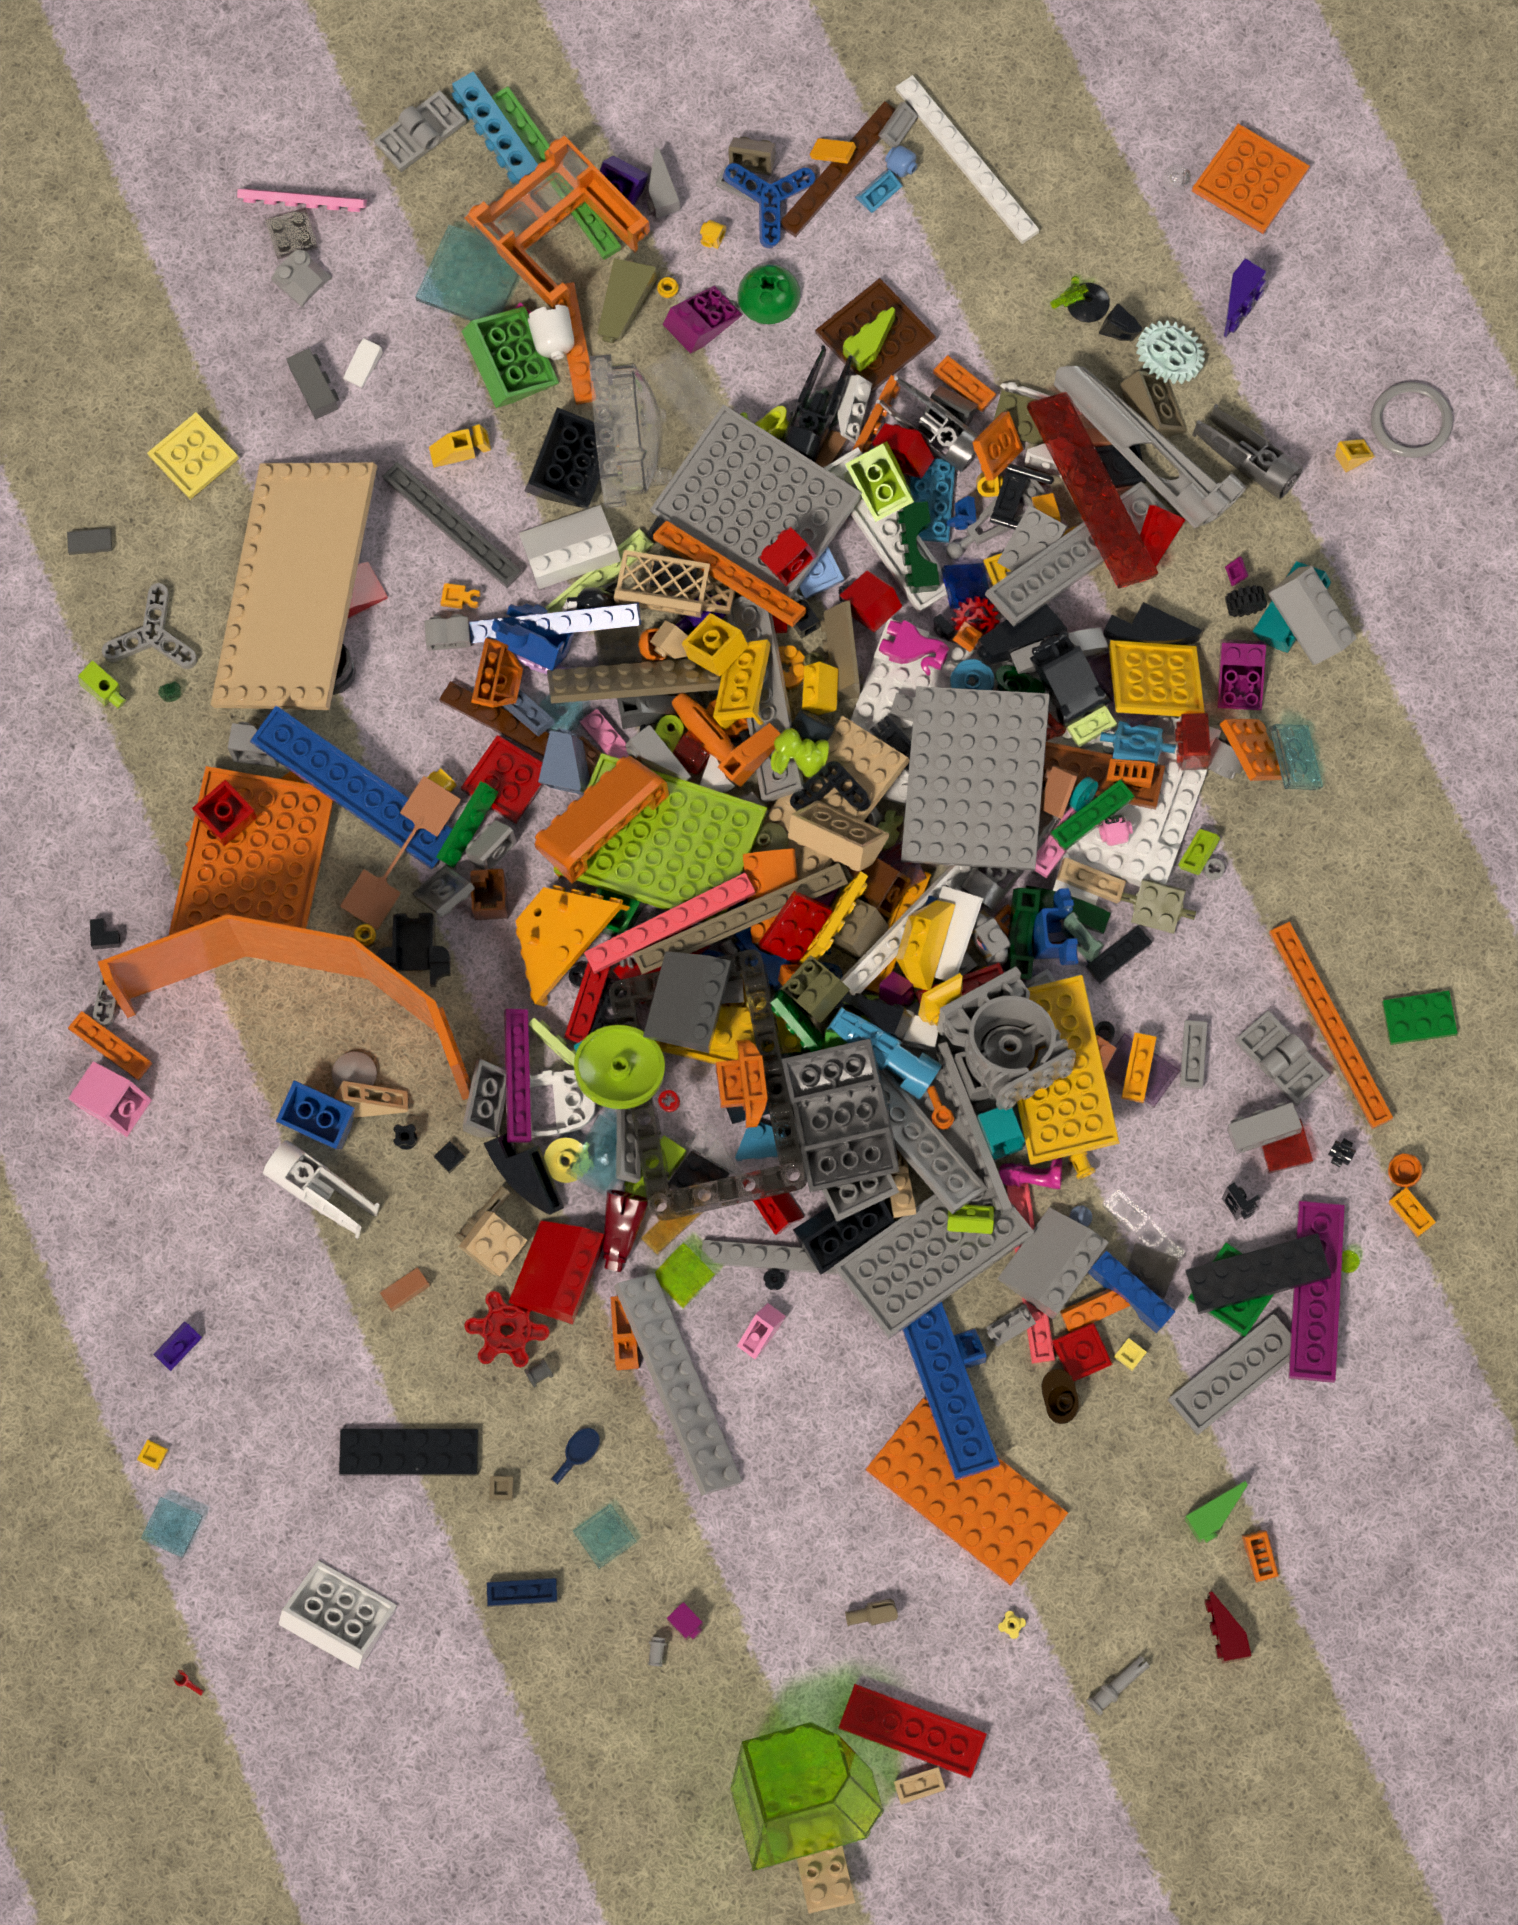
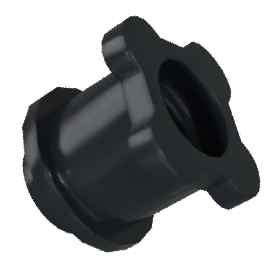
M397 1124L394 1126V1144L403 1150L412 1149L418 1140L415 1133L416 1127L413 1124L408 1126ZM404 1136H409L407 1140H402Z

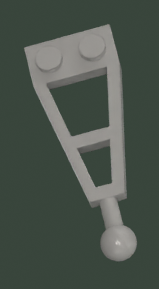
M1028 478L1021 499L1027 506L1033 507L1031 497L1047 493L1036 480ZM997 497L980 514L976 522L967 529L968 536L960 542L948 544L946 553L951 559L960 558L963 554V549L973 542L978 546L1011 530L1010 528L997 525V527L981 535L976 532L989 517L991 518ZM1024 514L1014 518V521L1020 522Z

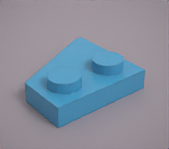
M759 1122L757 1127L747 1128L735 1160L785 1157L787 1150L781 1131Z

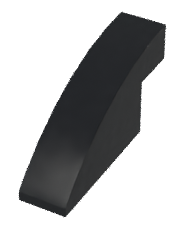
M1143 602L1132 624L1111 615L1104 628L1103 635L1105 638L1113 641L1187 645L1198 642L1201 638L1202 630Z
M507 1133L483 1143L500 1174L521 1197L548 1215L564 1208L539 1145L517 1153L513 1142H507Z

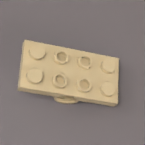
M835 1811L790 1821L789 1826L808 1913L855 1903Z

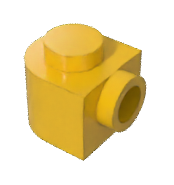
M709 220L707 223L704 222L700 230L702 235L701 244L708 248L714 247L718 249L725 236L726 225L713 220Z
M980 473L976 478L978 492L984 497L998 496L999 489H1001L1003 483L1002 476H997L994 480L987 481L984 473Z
M441 768L437 772L433 771L427 777L450 793L457 786L455 781Z

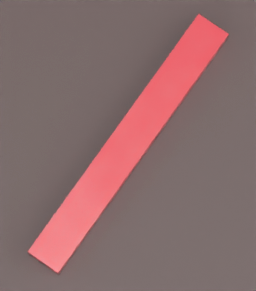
M1022 1183L1021 1187L1006 1185L1009 1201L1033 1230L1035 1225L1028 1183ZM1022 1244L1015 1249V1254L1022 1246ZM1022 1298L1023 1305L1026 1304L1036 1322L1035 1325L1027 1329L1032 1364L1055 1361L1048 1316Z

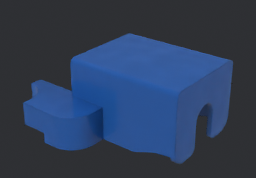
M527 603L523 606L510 604L507 615L520 616L547 613L548 611L538 604L534 607ZM497 619L493 621L491 628L497 633L496 640L509 645V651L551 671L567 657L574 633L540 636L517 624L512 627Z
M1069 888L1058 889L1054 894V908H1044L1036 916L1032 933L1033 955L1036 960L1059 958L1061 965H1077V938L1067 939L1063 944H1052L1048 939V933L1061 932L1062 926L1059 920L1064 919L1073 911L1074 903L1071 899Z

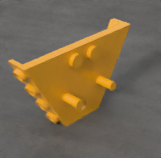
M553 885L552 889L546 887L541 889L515 920L517 926L516 935L521 943L522 949L520 952L525 961V974L530 982V996L534 1004L545 1007L548 1004L547 995L619 910L628 911L630 907L623 905V900L610 897V900L606 901L603 900L604 896L591 893L590 897L584 896L585 892L572 889L571 893L565 892L566 888Z

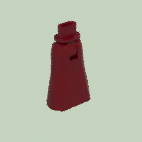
M607 1190L603 1251L606 1253L603 1256L606 1259L605 1269L622 1272L623 1263L627 1262L640 1225L646 1214L650 1199L620 1190Z

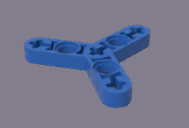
M731 163L725 168L723 178L729 185L759 203V239L762 246L770 249L775 247L780 241V203L808 189L815 181V174L809 168H801L769 184L739 164ZM733 170L736 171V176L734 178L730 177V172H732ZM802 174L804 177H809L807 182L803 180L797 185L796 181L802 177ZM744 175L745 178H744V180L742 181V183L740 184L739 181L741 180L742 176ZM746 181H754L757 185L756 190H749L746 186ZM785 182L791 184L792 192H785L782 189V184ZM768 192L774 197L770 202V207H767L769 199L765 197ZM771 212L775 216V221H766L764 214ZM769 228H772L771 237L775 238L772 242L765 238L769 233Z

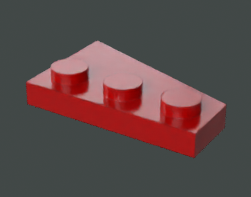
M1149 505L1130 567L1145 574H1152L1185 522V519L1156 505Z

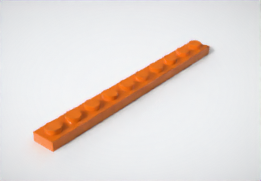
M1288 922L1270 930L1269 935L1371 1128L1374 1129L1393 1119L1391 1112L1291 923Z

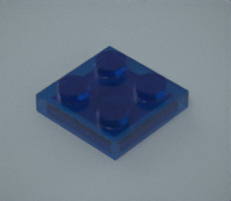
M984 563L944 565L941 568L950 609L961 608L958 603H966L967 597L973 600L974 596H978L980 601L982 598L988 599L985 593L990 587Z

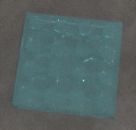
M448 225L415 298L418 302L472 321L502 313L519 274L497 253V248L489 239Z

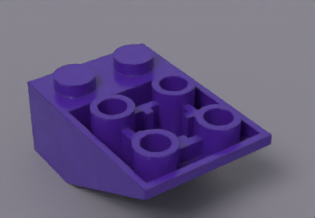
M1246 258L1232 276L1224 330L1226 338L1230 332H1236L1241 323L1239 320L1242 316H1248L1253 307L1251 306L1255 300L1259 301L1265 292L1263 288L1267 282L1265 280L1266 271Z

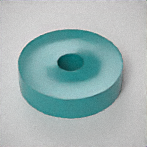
M1091 777L1084 778L1074 789L1069 799V806L1078 812L1089 804L1097 791L1098 782Z

